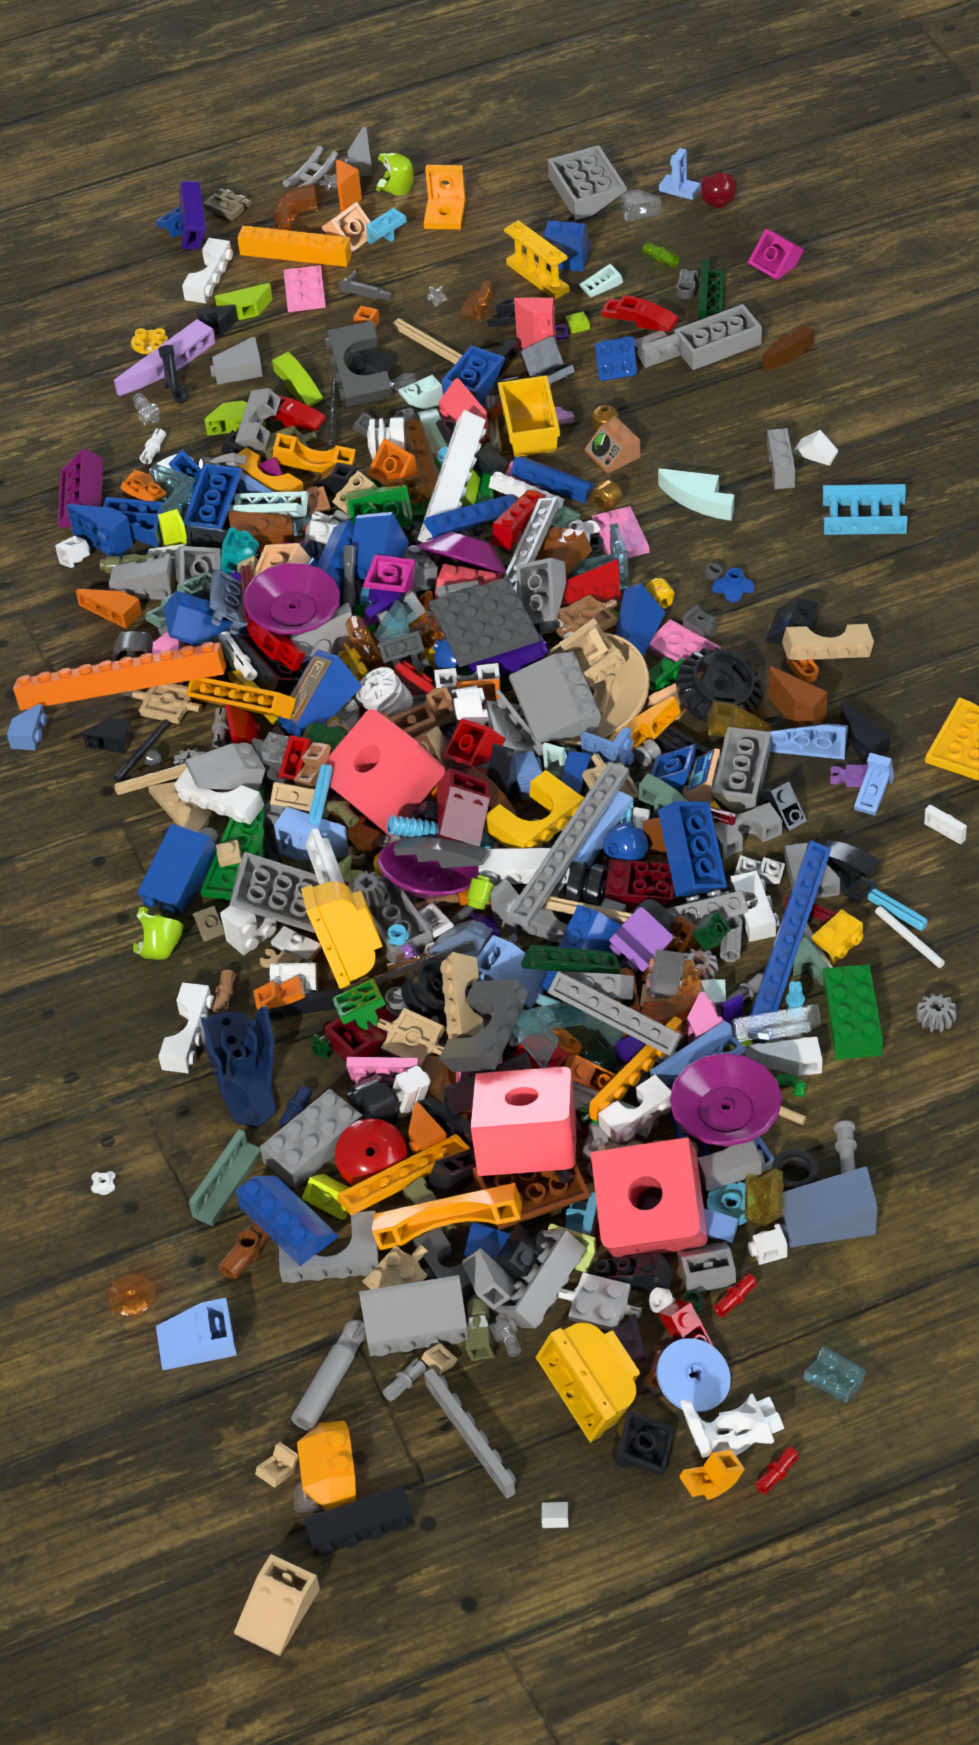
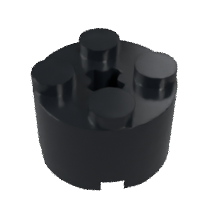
M375 1074L350 1088V1092L346 1094L351 1106H355L356 1110L362 1114L363 1119L373 1118L388 1122L398 1117L399 1113H394V1108L397 1107L395 1098L386 1082L381 1084L378 1079L382 1078L380 1075Z

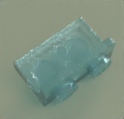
M823 1346L819 1351L817 1360L805 1370L802 1379L808 1381L814 1387L829 1393L837 1400L847 1403L860 1391L866 1370Z

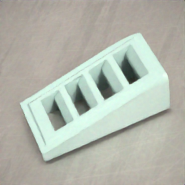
M610 263L579 285L591 298L623 283L621 274Z
M544 742V770L561 779L567 761L565 748Z

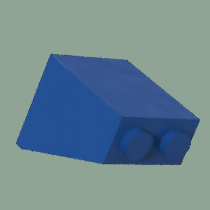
M548 221L544 232L545 240L568 257L567 260L558 264V268L560 270L583 272L590 250L586 225L576 222Z
M393 512L357 515L352 539V546H356L355 577L357 580L366 579L374 555L402 558L409 542Z

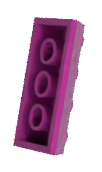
M85 448L80 450L60 470L57 525L59 527H72L68 517V504L101 507L103 497V458Z

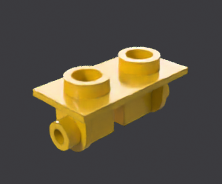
M344 643L346 650L339 652L338 656L360 683L368 673V669L362 662H359L361 656L355 648L350 649Z

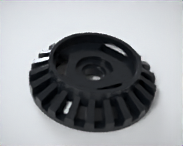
M713 647L712 650L702 648L700 652L695 651L691 656L686 657L677 672L676 690L682 704L693 716L714 726L732 727L746 722L757 711L763 695V690H761L762 683L757 678V671L750 668L751 664L748 661L742 660L741 655L730 653L731 650L725 649L720 651L718 647ZM702 666L708 667L702 680L698 679L697 672ZM735 672H737V673L739 674V676L742 678L743 682L740 680V678L737 676V674H736ZM714 683H722L725 689H717Z

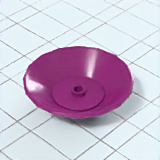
M447 532L417 545L419 549L504 575L507 571L489 543L468 536Z
M283 563L265 569L252 579L245 590L244 606L250 619L261 628L278 634H302L318 629L331 620L340 602V591L334 578L321 568L305 563Z
M398 840L391 842L380 851L377 862L382 874L406 892L424 899L441 898L468 890L472 878L477 879V875H479V866L441 868L439 860L418 862L416 854L396 856L393 847Z
M729 1053L704 1056L686 1066L673 1082L670 1095L674 1119L684 1131L704 1143L721 1146L749 1143L766 1133L779 1117L782 1102L777 1079L764 1065L747 1056Z

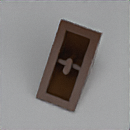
M678 915L670 931L673 939L659 953V956L665 955L674 960L673 964L675 966H679L684 953L690 954L691 948L695 951L699 947L698 941L692 934L697 925Z

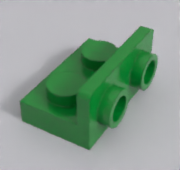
M664 657L650 669L648 693L652 695L674 684L677 672L684 660L679 659L675 663Z

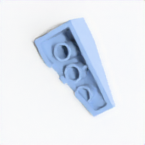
M826 723L769 731L771 732L770 752L845 759L848 741L847 725Z
M621 791L617 792L574 857L571 865L574 861L587 862L590 868L603 848L606 834L619 823L633 801V797Z

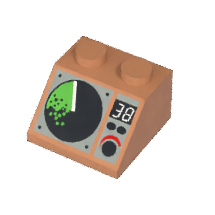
M615 418L600 426L585 448V452L608 474L641 457L640 439L618 418Z

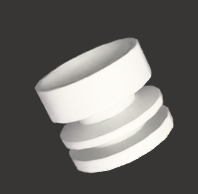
M404 417L390 418L389 427H385L383 418H380L379 428H376L375 419L369 420L367 438L372 461L383 438L407 451Z
M381 667L368 673L360 681L362 687L356 692L358 700L366 709H375L380 714L387 712L389 718L411 709L413 705L411 692L401 683L395 672L386 667Z

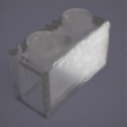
M656 950L655 957H650L649 971H652V974L648 973L646 979V987H650L649 996L677 1000L684 953Z

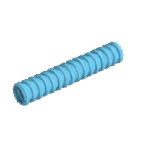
M391 815L387 821L389 835L445 839L438 836V822L435 823L432 820L422 821V819L416 820L415 818L409 819V817L403 818L402 816L396 817V815ZM483 831L480 848L490 849L494 843V838Z

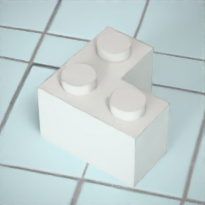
M229 906L220 913L226 941L243 956L249 951L254 950L258 944L271 937L278 930L276 920Z

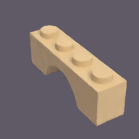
M868 624L847 625L842 635L833 638L819 636L810 631L807 626L786 627L782 644L788 661L870 657L874 640Z
M453 952L441 963L442 990L445 998L444 1011L447 1018L446 1031L448 1039L470 1038L484 1029L483 1018L476 1014L465 1001V989L479 978L477 957Z

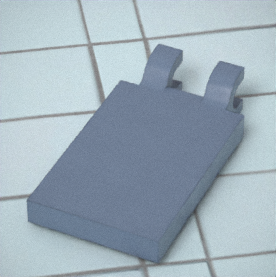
M216 568L212 574L209 608L215 610L211 623L219 627L222 617L233 621L229 632L234 635L239 634L240 627L247 626L248 624L243 617L241 581Z

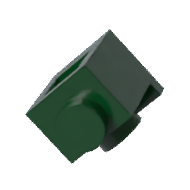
M717 911L701 918L692 934L702 949L706 951L718 946L725 934L730 932L731 928L720 912Z

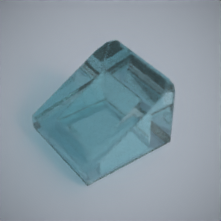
M306 514V517H291L295 536L302 535L306 524L312 520L310 514Z

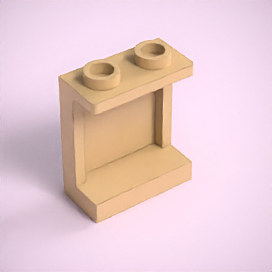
M594 618L559 643L564 653L574 651L583 675L591 687L602 681L604 677L620 668L626 662L621 651L608 639ZM593 625L596 626L608 648V651L605 652L606 655L597 661L594 659L589 661L586 655L597 648L596 646L591 647L586 638L589 635L587 629Z
M274 782L270 804L310 811L315 789ZM330 791L327 793L326 802L330 797Z

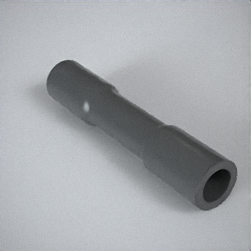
M347 545L344 546L343 605L349 603L350 609H355L356 546Z

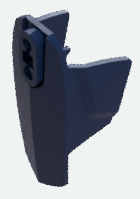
M261 1006L252 1021L245 1014L236 1011L215 1014L206 1021L204 1016L200 1017L202 1041L217 1085L233 1121L245 1126L258 1128L276 1113L271 1086L275 1042L267 1006Z

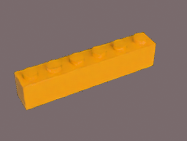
M242 226L237 237L240 255L343 267L348 266L352 256L350 237Z
M209 678L190 680L186 696L203 702L222 706L229 704L241 710L291 720L296 702L295 698L279 692Z

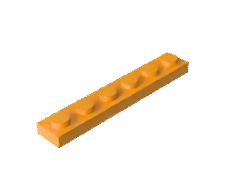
M674 1016L666 1026L683 1034L681 1031L682 1020ZM647 1044L590 1101L589 1117L597 1121L599 1119L598 1113L617 1100L620 1101L625 1096L626 1091L631 1086H635L639 1082L641 1075L645 1071L649 1072L654 1066L655 1061L659 1057H664L665 1053Z
M455 1134L337 1194V1201L352 1216L406 1188L418 1178L422 1177L424 1179L430 1176L435 1161L470 1148Z

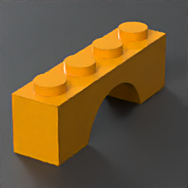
M277 433L273 447V458L276 457L278 464L322 473L338 462L354 466L356 450L336 445L328 451H317L304 446L297 437Z
M247 447L238 453L239 455L246 456V464L237 465V468H242L243 473L271 491H304L303 482L289 473L280 476H269L262 473L259 466L261 464L260 455ZM297 497L292 503H297L301 500V497Z

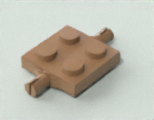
M588 595L560 610L557 618L565 625L557 628V633L563 636L568 632H575L593 618L599 624L602 631L609 629L617 624V617L610 612V609L617 606L616 600L612 598L608 602L602 603Z

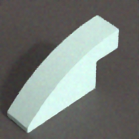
M659 468V487L672 499L701 514L724 520H732L734 495L718 493L719 475Z

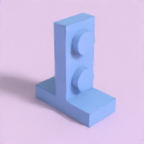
M679 148L670 160L672 173L664 177L659 184V191L693 200L700 190V183L687 180L686 150Z
M870 753L867 760L869 768L854 809L876 816L887 784H892L894 771L891 758Z

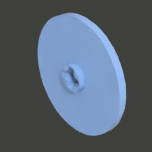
M687 1338L673 1342L662 1352L657 1363V1380L663 1394L672 1404L682 1409L680 1401L690 1400L696 1412L702 1413L716 1408L725 1399L730 1388V1371L723 1356L713 1346L702 1340ZM697 1373L698 1377L691 1378L689 1374Z

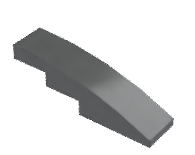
M401 837L393 847L396 856L416 854L418 862L439 860L441 868L483 865L490 855L489 850L474 845L431 837Z

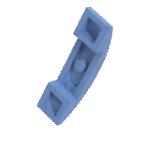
M645 1197L642 1210L655 1208L661 1199ZM704 1208L707 1236L711 1239L733 1243L739 1220Z

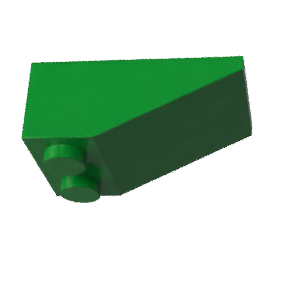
M406 485L363 489L343 494L348 518L354 524L357 515L393 512L401 528L415 525Z

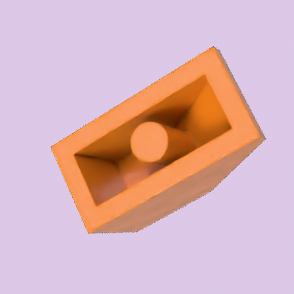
M418 1102L415 1103L408 1131L410 1140L408 1145L413 1154H417L446 1139V1132Z

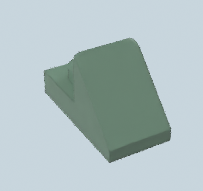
M805 936L801 939L794 960L793 976L809 971L813 979L816 978L822 986L823 968L830 967Z

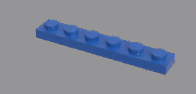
M511 494L426 517L423 523L432 537L435 538L447 532L455 533L495 522L517 500Z

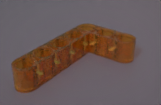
M411 419L405 423V434L409 452L415 455L417 475L386 481L383 483L382 488L406 485L410 504L431 500L439 474L422 422L418 419Z
M433 614L377 643L360 616H352L345 623L349 637L363 662L373 670L393 666V663L384 664L378 643L416 631L420 633L424 649L434 645L438 639H444Z

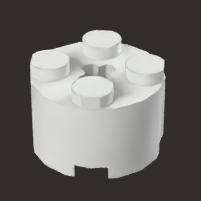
M475 685L451 690V696H456L454 703H452L456 724H459L461 718L484 726L488 724L487 710L482 709L481 705L484 700L482 687L477 688Z

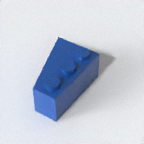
M106 497L103 507L113 508L128 517L132 539L156 548L160 547L162 534L158 514L167 512L165 502Z

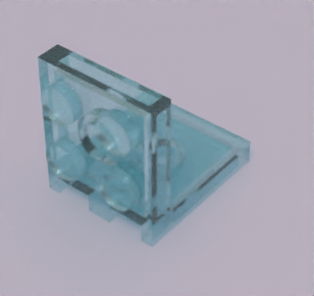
M155 463L151 468L153 481L167 492L166 496L160 498L165 500V503L161 506L162 513L177 509L183 521L195 490L192 486L196 482L195 478Z
M618 523L610 524L611 554L584 559L572 570V573L576 577L618 559L620 589L629 587L628 552Z

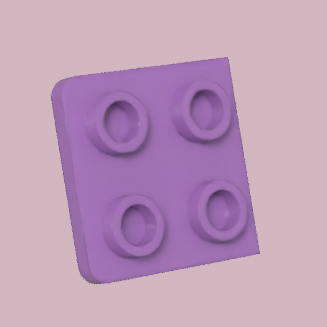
M640 907L609 939L612 944L609 947L619 956L623 953L629 959L626 963L637 972L640 969L644 972L657 955L672 941L673 936L644 908Z

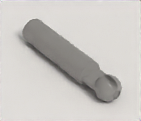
M351 1320L346 1323L343 1333L337 1343L332 1346L291 1416L293 1423L301 1429L310 1431L315 1427L354 1360V1354L358 1347L366 1339L365 1325L362 1321Z

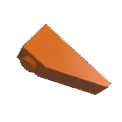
M76 590L79 606L127 629L142 614L140 601L134 595H129L123 591Z

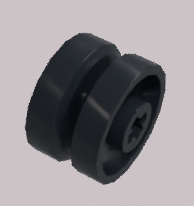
M574 861L568 877L566 899L601 906L605 899L607 866L594 864L589 871L587 862Z
M427 960L404 980L401 986V995L409 1010L427 1019H431L432 1016L436 1015L440 1016L445 1012V998L442 990V962L438 960Z

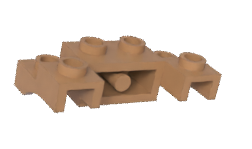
M447 687L431 690L426 695L427 702L416 705L402 713L395 714L390 718L387 712L382 714L413 739L420 733L437 725L440 729L456 722L452 698Z

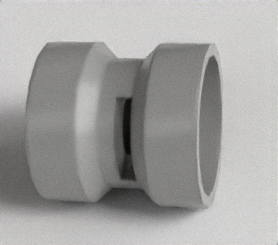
M393 987L386 992L387 1010L393 1016L398 1018L403 1008L409 1010L402 998L401 987Z

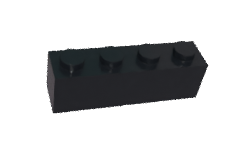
M403 1486L303 1518L314 1557L328 1556L336 1550L345 1547L352 1548L360 1542L369 1539L376 1540L383 1537L384 1534L393 1531H404L409 1526L414 1525L412 1511Z

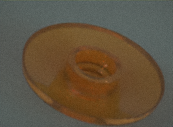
M138 1273L125 1274L117 1278L110 1285L107 1292L109 1307L114 1313L123 1317H135L145 1313L152 1307L156 1299V1288L152 1280Z

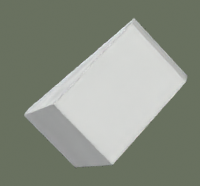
M821 430L802 438L793 451V455L829 466L838 454V449Z

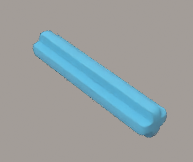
M322 764L320 766L308 817L310 824L319 825L321 823L333 772L331 765Z
M876 888L868 894V900L878 906H882L886 911L920 931L924 930L927 926L928 920Z

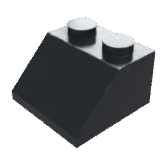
M796 599L777 609L766 642L783 645L782 641L786 627L807 626L814 633L818 622L819 602Z

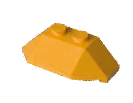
M345 1420L320 1422L297 1442L302 1490L318 1505L323 1507L325 1511L356 1501L355 1473L349 1429Z

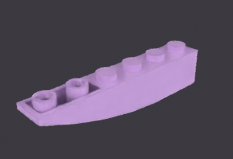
M197 319L161 345H173L176 371L215 344L213 328ZM158 348L114 379L117 395H124L164 378V365L162 358L159 356Z

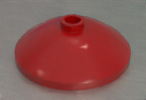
M363 1119L351 1124L342 1132L335 1148L337 1168L342 1177L352 1186L407 1159L406 1144L400 1132L390 1123L380 1119ZM369 1148L375 1150V1154L371 1157L366 1155V1150Z

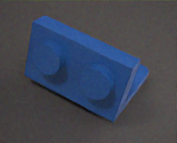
M625 336L617 340H603L600 343H595L598 377L601 381L632 377L637 374L635 351L639 350L638 342L633 337Z

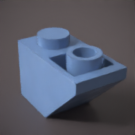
M37 704L12 718L7 733L11 749L36 750L38 742H41L42 728L47 723V715L43 712L41 704Z

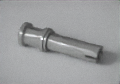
M840 1121L834 1125V1132L837 1134L835 1149L840 1155L841 1174L855 1170L854 1151L857 1148V1142L854 1140L853 1135L855 1124L851 1121Z

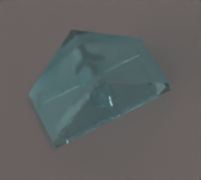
M397 599L373 634L380 642L410 633L405 606Z

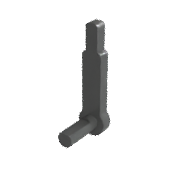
M352 271L348 278H343L339 282V289L344 293L350 292L388 301L392 298L391 292L354 282L357 278L356 271Z

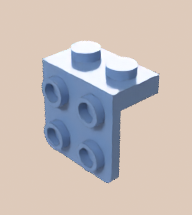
M623 727L613 742L585 731L580 735L582 753H589L591 757L598 753L604 763L608 764L611 762L615 764L622 762L626 768L633 763L635 754L633 753L634 741L631 729ZM591 759L590 765L594 766L595 764Z

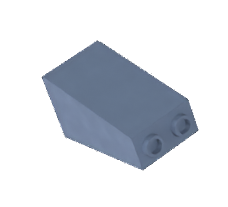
M867 1167L858 1168L779 1193V1203L775 1204L777 1218H782L783 1224H780L784 1237L787 1239L788 1248L876 1235L877 1204Z

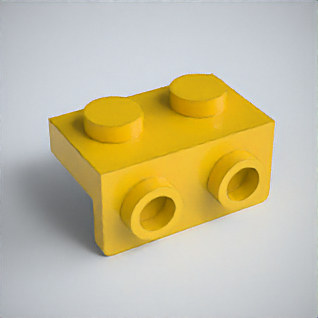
M840 910L812 936V943L829 953V961L834 964L839 959L844 958L854 945H858L862 941L863 923L844 910Z

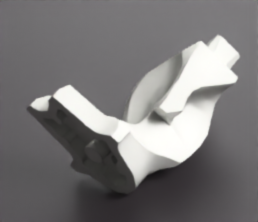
M750 1394L748 1399L739 1408L719 1412V1416L711 1423L701 1420L690 1400L680 1401L686 1422L702 1459L710 1456L713 1452L732 1449L735 1455H738L748 1449L754 1442L772 1444L774 1442L772 1434L784 1429L778 1412L776 1413L770 1397L757 1402L754 1395ZM720 1431H730L728 1434L718 1435Z

